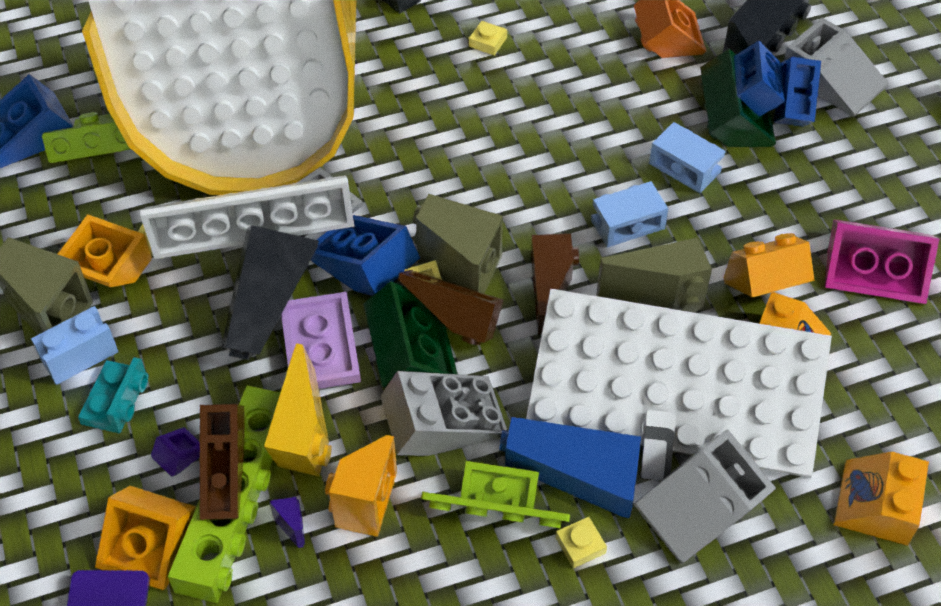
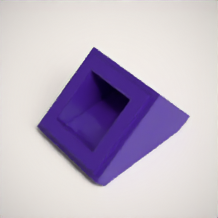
M183 427L156 437L151 457L171 477H174L200 457V442Z
M291 497L270 501L274 520L298 548L304 547L303 518L299 499Z

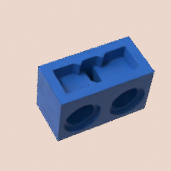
M759 40L734 56L737 96L760 117L785 102L780 61Z
M790 57L781 63L785 102L775 108L774 123L804 127L815 122L822 61Z

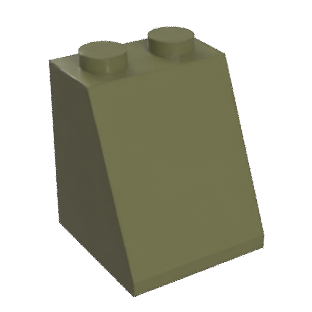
M428 194L423 205H418L413 215V224H416L414 244L417 245L420 256L419 260L423 263L436 260L441 278L444 281L485 293L502 258L503 216Z
M9 237L0 247V287L7 302L37 335L89 309L93 304V299L78 261Z

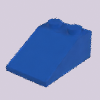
M30 74L0 100V168L44 151L45 147L42 139L44 132L73 127L72 122L54 92Z
M353 215L354 227L330 230L316 239L319 241L318 247L310 261L352 290L373 296L390 281L394 282L399 277V274L404 272L405 269L410 268L420 259V256L406 226Z

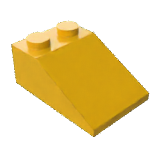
M296 343L264 448L278 467L319 476L322 466L326 467L329 463L332 446L329 445L315 368L304 346Z

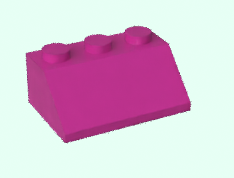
M834 219L827 251L825 288L926 304L940 239L930 234Z

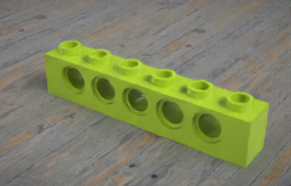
M246 386L239 405L244 406L245 443L243 460L251 457L255 459L250 462H243L241 485L243 490L241 491L239 518L200 520L199 500L168 574V579L174 593L218 603L222 591L228 590L233 576V569L231 567L234 559L242 555L245 547L246 536L244 534L248 523H254L258 513V497L261 491L265 492L270 482L271 472L269 469L273 459L264 448V444L280 392ZM259 428H266L263 431H255ZM230 520V523L225 526H216L221 521ZM210 553L218 554L212 560H202L206 555Z

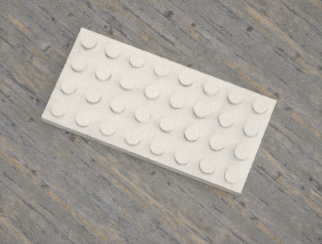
M550 289L526 419L641 436L640 447L644 448L647 411L674 412L676 419L673 453L692 456L711 439L728 429L760 469L811 478L813 475L832 336Z

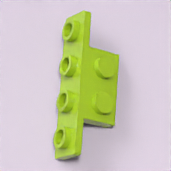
M96 112L80 115L79 119H75L72 128L48 131L42 134L49 163L132 150L128 147L111 114L98 116Z
M466 461L460 497L422 492L421 499L430 500L429 508L451 511V504L466 506L465 514L487 517L488 510L503 512L502 519L523 523L525 515L539 517V525L561 528L562 521H570V514L534 509L539 472Z

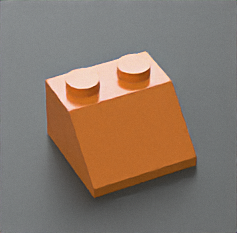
M639 0L634 4L637 16L635 22L641 31V43L647 51H653L661 58L703 55L707 52L695 12L680 0Z

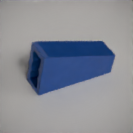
M511 417L509 430H502L499 451L505 452V466L539 472V481L621 517L630 518L641 436Z

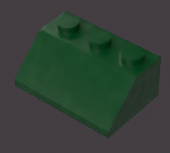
M728 49L701 66L702 81L700 83L704 91V108L707 112L709 123L707 124V129L712 138L715 140L719 139L727 147H772L776 145L770 111L759 117L737 96L734 56L736 54Z
M390 281L363 303L382 387L386 388L397 371L458 375L445 325L409 289Z

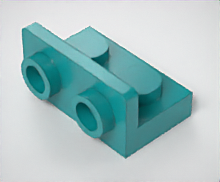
M134 357L130 365L106 360L78 416L81 425L121 433L125 423L129 422L133 417L135 402L139 393H143L148 384V373L144 368L141 358Z

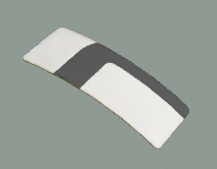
M647 411L641 477L644 479L663 480L671 473L676 419L674 412Z

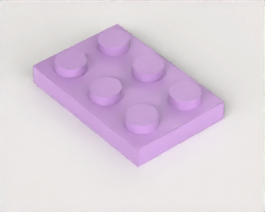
M347 292L289 300L281 314L288 367L296 343L302 344L315 368L319 389L361 382Z

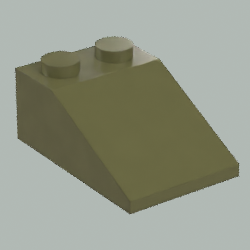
M698 238L603 257L600 260L596 296L695 313L704 307L712 267Z

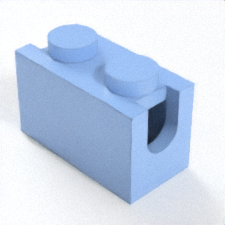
M673 122L652 143L649 164L696 192L701 193L721 172L722 167L717 163L725 156V151L694 134L689 129Z
M652 182L633 185L628 189L605 194L593 199V206L597 213L591 215V221L607 248L665 229L668 207Z
M95 306L31 338L43 365L56 385L118 353L111 330L106 323L103 324Z

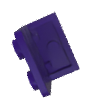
M78 570L71 577L67 606H146L150 578L145 571Z

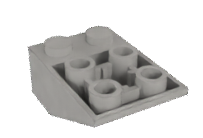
M823 17L787 46L784 61L790 57L822 61L818 96L852 117L856 116L889 84L847 31Z
M397 371L380 396L391 435L394 436L397 455L430 456L501 438L502 430H507L489 376Z
M727 429L706 443L633 505L680 564H683L750 512L773 492L776 487Z

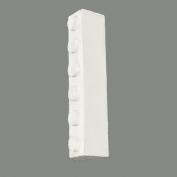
M346 175L145 207L140 210V217L154 259L243 245L246 230L251 225L297 236L354 227L349 184Z

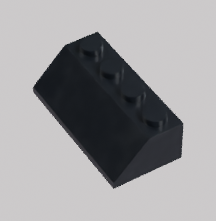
M747 0L729 20L723 52L730 49L737 55L759 40L771 53H777L784 42V38L791 36L800 20L804 21L811 10L809 0Z

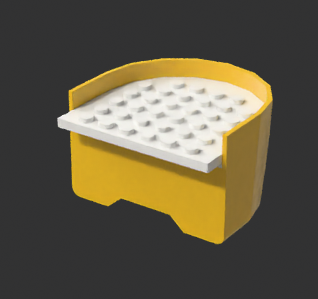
M88 0L91 12L82 33L105 105L128 147L165 178L209 195H225L297 183L335 156L354 118L356 0Z

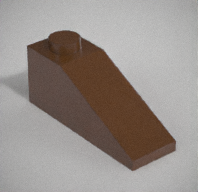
M571 234L532 235L531 265L537 335H542L550 289L566 291L572 280L573 266H579L578 247H572Z
M407 270L399 274L398 280L451 332L462 335V341L473 345H481V342L485 343L493 338L503 299L413 270Z
M200 405V520L239 518L245 443L244 406Z

